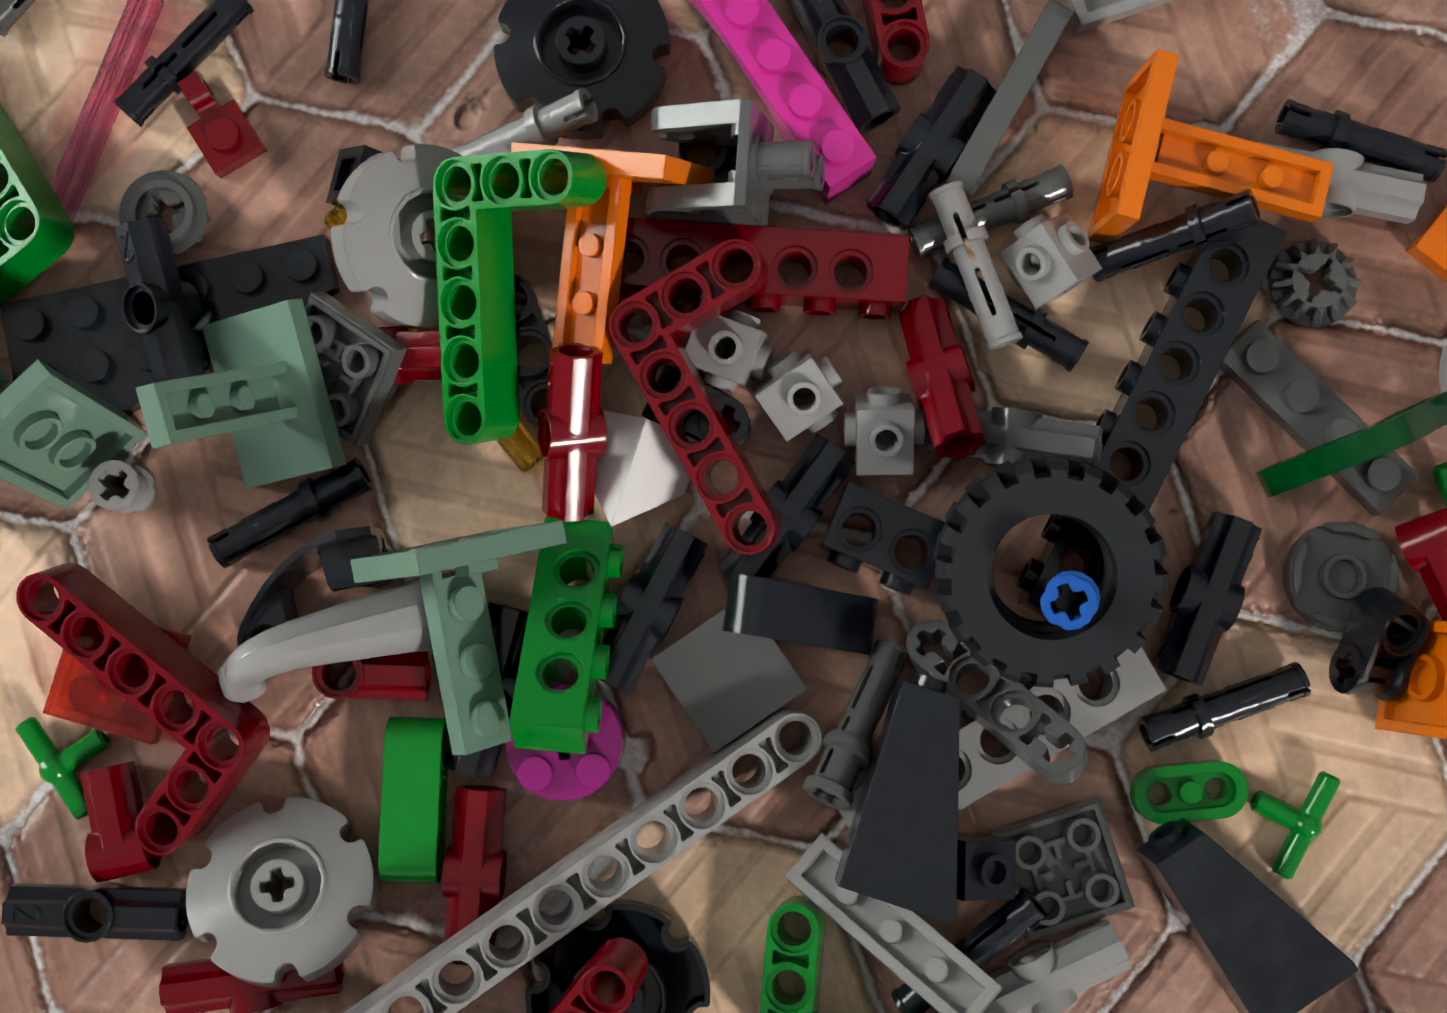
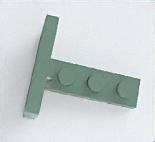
M302 298L285 300L203 325L202 330L214 373L155 382L136 388L152 449L231 433L246 489L346 465Z
M39 359L7 388L5 385L10 379L0 369V478L65 510L69 509L88 491L89 477L99 464L109 460H120L148 434L136 419Z
M563 520L491 530L350 560L354 583L419 576L452 755H469L511 741L508 710L482 573L499 569L497 558L567 543ZM455 568L456 575L442 577L441 571Z

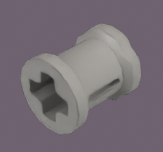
M109 460L99 464L89 477L88 490L91 499L98 506L106 510L120 511L125 514L145 512L154 504L157 498L156 478L149 470L138 465H130L121 460ZM122 478H125L123 484L129 489L125 497H122L124 491L118 485Z

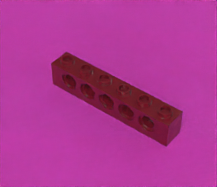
M628 218L624 252H635L644 260L640 269L635 273L622 274L620 295L632 296L670 273L668 270L669 263L677 256L688 255L696 258L721 242L729 239H743L751 243L761 253L768 266V278L763 288L755 295L741 302L748 303V310L759 313L780 312L781 305L803 307V313L806 315L826 317L836 315V309L858 310V317L863 319L887 320L891 318V312L900 313L906 303L910 236ZM739 254L730 259H744L753 266L752 258L747 254ZM788 262H798L807 269L809 278L802 284L791 285L782 280L778 270ZM845 265L854 266L862 273L864 283L857 288H845L836 281L834 276L835 270ZM727 277V280H728L729 282H731V283H740V282H743V281H733V280H731V279H729V278ZM687 284L679 290L677 299L692 300V306L698 308L702 301V289L699 284Z

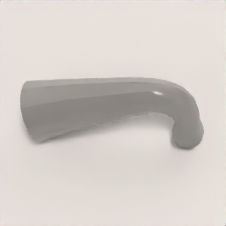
M455 568L441 571L443 578L456 575ZM419 578L287 621L248 639L232 652L218 670L219 684L225 698L232 702L241 703L257 699L266 691L267 678L294 669L433 650Z

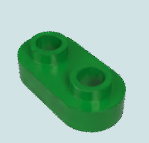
M1201 760L1148 766L1139 771L1133 778L1129 795L1135 811L1151 822L1165 824L1171 821H1179L1182 818L1188 822L1224 819L1237 814L1246 803L1248 784L1245 776L1236 766L1220 760ZM1212 778H1217L1220 781L1221 790L1216 797L1209 798L1205 791L1206 783ZM1161 783L1165 788L1166 794L1161 802L1154 804L1150 800L1149 791L1153 785Z

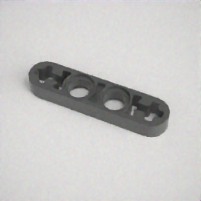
M1055 0L1048 1L945 183L948 184L961 180L964 185L965 194H971L1073 15V10Z
M927 620L920 622L912 628L907 636L906 647L912 665L920 674L947 682L948 686L945 694L959 698L962 710L1044 779L1052 783L1066 784L1082 776L1087 768L1088 754L1083 736L1073 725L1020 682L1016 683L1001 677L998 668L991 664L984 667L971 657L969 648L964 642L959 643L948 624L941 620ZM927 642L935 646L941 642L947 658L952 661L948 669L945 661L935 652L930 651L925 655L922 646ZM969 671H982L990 677L989 684L980 693L968 694L961 691L958 687L961 677ZM1013 705H1023L1033 713L1028 725L1014 730L1008 729L1000 723V716L1006 708ZM1043 728L1046 740L1056 748L1063 749L1068 744L1070 745L1072 757L1070 761L1066 762L1064 759L1057 758L1050 763L1051 759L1048 748L1038 739Z

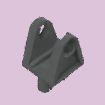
M752 99L661 106L651 111V132L659 133L660 140L737 147L736 170L729 171L728 182L649 188L645 203V214L647 216L672 221L768 227L769 200L774 189L823 190L825 160L824 155H815L814 141H773L774 127Z

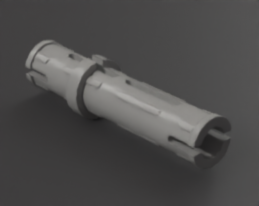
M581 87L575 90L574 93L546 106L537 103L528 107L523 117L456 147L452 151L462 156L511 152V142L555 146L558 143L559 137L585 125L597 122L599 118L598 109L595 101L584 105L583 101L589 99L591 94Z
M961 180L954 181L929 193V197L934 203L947 238L943 241L946 254H953L969 299L987 339V346L992 351L1022 339L1023 336L1019 332L1003 285L984 240L989 237L987 230L983 225L978 226L963 189V182ZM956 218H960L975 255L974 260H970L956 224ZM977 272L982 273L997 312L995 315H992L979 283Z

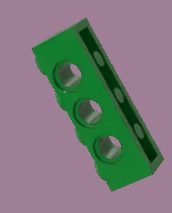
M545 517L544 523L560 521L561 519ZM594 520L563 521L567 543L539 549L509 719L515 748L586 754L589 733H599L602 716V698L594 697L596 680H606L608 675L610 646L602 644L604 628H614L617 594L609 592L611 578L621 579L624 545L615 544L613 526L611 527L609 522ZM575 580L589 581L587 584L582 586L568 585L569 583ZM568 629L582 631L575 637L567 638L559 635ZM560 680H570L575 683L571 688L562 691L550 688L552 684Z

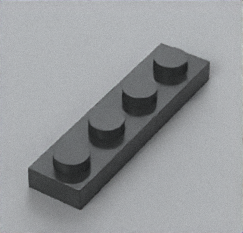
M1259 319L1253 322L1232 343L1220 368L1305 451L1368 427L1348 405ZM1391 451L1331 474V476L1372 516L1381 515L1416 480L1419 474L1395 451Z

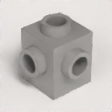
M1067 213L1047 221L1042 214L1030 219L1013 232L1018 240L1001 252L1009 266V274L1019 288L1025 291L1036 309L1062 297L1103 269L1089 248L1087 234L1079 224L1071 220Z
M731 308L726 318L719 315L691 332L685 349L695 367L706 371L703 379L704 383L734 394L737 384L753 388L756 378L763 380L768 373L767 367L773 360L774 348L768 347L771 336L758 330L761 319ZM736 344L734 355L728 358L729 348Z
M809 348L800 355L795 350H791L777 358L767 367L770 375L754 385L756 399L786 441H789L807 428L811 433L821 430L838 416L836 409L843 405L841 395L837 388L844 384L842 377L827 356L817 360ZM800 388L810 389L808 393L803 395L795 393Z
M877 386L869 388L867 394H854V412H844L843 430L844 446H854L857 476L914 475V445H924L925 421L924 412L915 411L910 393H901V390L896 387Z

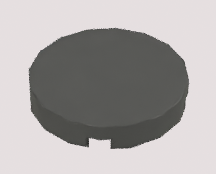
M1356 522L1324 523L1305 531L1291 545L1283 565V587L1292 608L1307 623L1326 631H1345L1351 616L1352 606L1363 592L1374 587H1384L1397 595L1400 588L1399 565L1394 553L1389 552L1388 547L1382 542L1385 540L1373 529Z

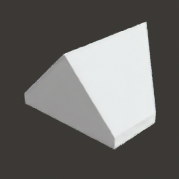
M602 410L606 420L607 443L604 455L597 457L595 495L610 526L612 527L685 495L690 477L662 426L647 418ZM685 435V437L694 444L700 442Z

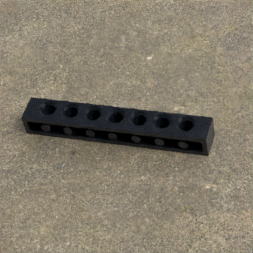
M1263 220L1259 225L1238 230L1213 240L1211 247L1202 250L1198 249L1197 246L1194 247L1186 265L1181 262L1176 265L1163 290L1170 297L1162 313L1154 311L1141 332L1139 341L1146 345L1138 361L1130 360L1117 380L1115 390L1121 392V395L1113 411L1105 409L1095 424L1103 428L1102 450L1098 467L1110 473L1133 491V494L1148 510H1150L1287 232ZM1210 259H1217L1225 264L1229 273L1227 282L1219 281L1211 274L1209 270ZM1186 307L1196 308L1202 313L1205 320L1203 331L1194 330L1186 323L1184 318ZM1162 355H1169L1179 363L1181 374L1178 381L1168 379L1161 372L1159 362ZM1138 403L1146 404L1154 410L1157 422L1153 431L1146 430L1137 423L1135 408ZM1114 452L1125 454L1132 463V474L1127 481L1117 478L1110 469V458ZM1050 515L1041 534V538L1047 540V543L1038 560L1032 557L1028 560L1016 584L1017 588L1023 590L1017 603L1043 617L1045 616L1041 609V596L1045 592L1047 583L1054 576L1061 573L1060 558L1066 550L1075 551L1080 555L1084 564L1083 572L1093 578L1098 587L1104 574L1103 554L1094 535L1079 522L1060 515ZM1068 583L1062 584V594L1055 600V604L1058 609L1068 607L1073 614L1080 610L1079 607L1087 599V595L1084 590L1073 592Z

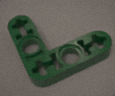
M1447 391L1410 405L1366 428L1257 471L1256 473L1267 497L1281 494L1411 444L1447 424Z

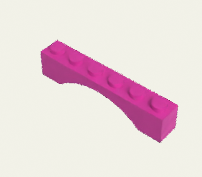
M689 0L733 55L769 111L784 140H812L815 145V155H824V187L822 191L816 192L825 205L871 175L876 155L768 0Z

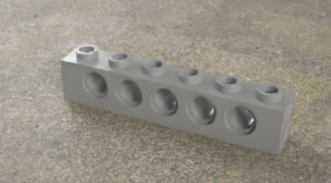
M1142 647L1135 654L1129 649L1125 650L1117 657L1121 666L1106 675L1102 668L1097 669L1102 677V688L1092 698H1086L1081 693L1079 684L1071 686L1067 678L1055 679L1053 688L1035 687L1033 680L1023 685L1037 697L1047 695L1054 704L1055 712L1073 725L1083 738L1167 690ZM1023 705L1009 706L1001 714L1000 723L1008 729H1021L1031 721L1030 709ZM964 710L960 711L958 811L1032 769L1006 746L998 753L986 754L980 744V736L985 728L971 716L968 717ZM1044 728L1038 737L1047 746L1050 758L1070 746L1068 744L1063 749L1056 748L1046 740ZM867 767L861 768L851 790L854 798L851 807L847 810L838 809L849 829L868 773Z

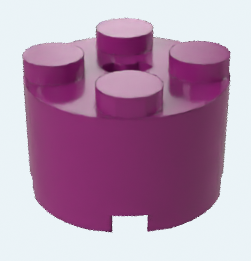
M559 683L551 685L550 688L562 691L571 688L575 683ZM595 689L594 697L602 698L601 724L598 734L589 733L586 754L570 753V755H566L564 752L515 748L511 734V741L506 742L507 757L514 774L524 788L550 800L570 801L592 794L607 782L615 772L623 756L626 734L621 714L604 694Z

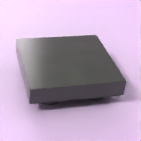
M311 292L305 311L338 434L356 447L369 444L407 347L326 292Z
M726 608L651 658V661L713 753L807 690L774 639L722 631Z
M1093 796L989 830L990 835L1016 840L1015 895L1023 887L1028 889L1047 914V919L1040 921L1023 935L1027 942L1135 907L1098 797Z

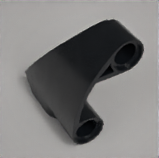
M372 526L334 530L311 540L295 550L273 571L251 602L238 631L237 646L261 633L267 626L274 627L298 618L293 590L322 566L327 584L333 592L355 587L382 588L389 585L394 579L354 583L350 562L351 559L395 551L387 543L384 532Z

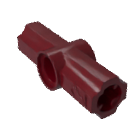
M928 295L909 300L906 308L898 313L910 360L906 361V366L920 408L924 409L927 419L926 424L933 447L939 458L948 457L960 460L975 455L976 450L985 444L986 440L972 395L973 392H976V387L961 343L957 344L956 332L948 307H946L943 298L935 299Z
M559 343V346L549 348L547 408L540 410L537 422L538 445L544 459L542 510L547 517L561 519L564 522L584 521L586 516L593 514L597 457L604 455L607 443L606 420L604 412L600 407L603 353L598 347L587 346L581 343Z
M459 785L456 787L454 818L452 819V844L446 850L442 873V895L447 898L444 942L496 906L498 901H502L507 871V852L502 850L506 788L487 785ZM497 929L491 934L489 939L494 947ZM451 961L456 965H468L463 961Z
M211 958L170 963L162 967V976L159 984L160 1003L166 1013H205L222 1009H229L230 1013H254L277 1007L282 1004V1001L339 994L343 990L344 961L330 972L309 982L299 976L297 969H292L284 974L279 987H263L244 982L218 967L211 961Z

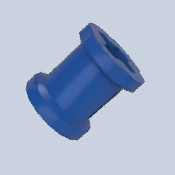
M1076 570L1063 571L1047 583L1045 592L1040 599L1042 613L1048 622L1059 625L1065 630L1080 629L1092 620L1093 615L1098 610L1100 593L1093 578L1084 572ZM1068 583L1073 592L1084 590L1087 599L1079 607L1080 614L1073 615L1068 607L1058 609L1055 600L1062 594V584Z

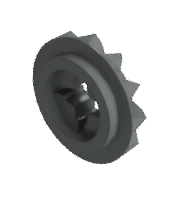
M160 170L139 177L128 187L122 197L119 208L120 224L148 217H159L160 210L158 207L160 203L157 199L159 197L170 208H180L179 212L172 216L174 232L169 230L168 232L174 255L185 256L186 250L193 244L203 242L202 232L206 223L211 221L207 212L206 196L190 178L178 172Z
M1314 238L1293 244L1280 254L1271 269L1269 288L1275 306L1287 319L1305 327H1323L1342 319L1349 309L1357 303L1355 300L1357 288L1362 281L1356 277L1353 268L1355 259L1346 257L1338 249V243L1327 244ZM1324 266L1323 273L1325 274L1322 282L1329 286L1330 291L1321 290L1306 301L1310 294L1308 292L1310 282L1301 273L1311 275Z

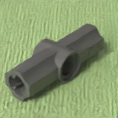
M992 407V412L977 410L986 443L976 450L975 455L967 458L983 460V464L994 467L1008 460L1010 463L1026 460L1028 455L1044 454L1046 457L1056 458L1064 455L1078 458L1092 466L1099 465L1103 432L1101 426L1044 419L1039 413L1015 408ZM925 421L924 451L937 454L931 442V436Z

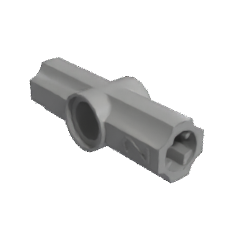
M1259 142L1264 145L1334 163L1322 214L1324 217L1341 218L1358 214L1409 224L1416 219L1419 208L1424 202L1427 184L1424 183L1423 174L1364 163L1365 158L1363 155L1347 149L1326 148L1309 152Z
M1105 919L1053 944L1049 941L1039 942L1014 953L1006 961V967L989 974L992 979L1002 986V990L983 1013H1061L1075 1003L1078 993L1131 969L1126 950L1111 923Z

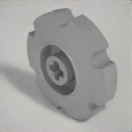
M431 144L405 146L401 149L400 160L397 159L392 151L378 153L361 163L352 172L337 198L338 203L343 205L347 212L346 222L343 225L331 228L332 249L339 273L351 292L368 290L371 293L373 303L370 310L374 315L398 326L408 328L439 327L433 177L437 167L445 159L462 156L445 147ZM424 233L425 240L420 241L419 234Z
M287 797L283 808L279 812L269 813L260 802H257L236 812L214 830L204 843V846L212 853L211 861L203 869H192L190 871L186 890L187 917L193 935L202 942H208L212 939L217 940V946L211 955V961L244 982L263 987H279L284 974L292 969H297L299 976L309 982L333 970L355 950L362 940V935L354 928V922L361 913L373 912L375 910L378 896V875L373 855L367 844L363 840L346 842L352 825L344 815L332 807L315 800ZM288 880L294 887L286 889L284 891V900L278 901L273 894L281 892L283 882Z

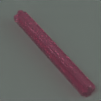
M127 0L50 185L71 218L72 223L120 111V108L113 100L118 98L131 85L164 6V0Z

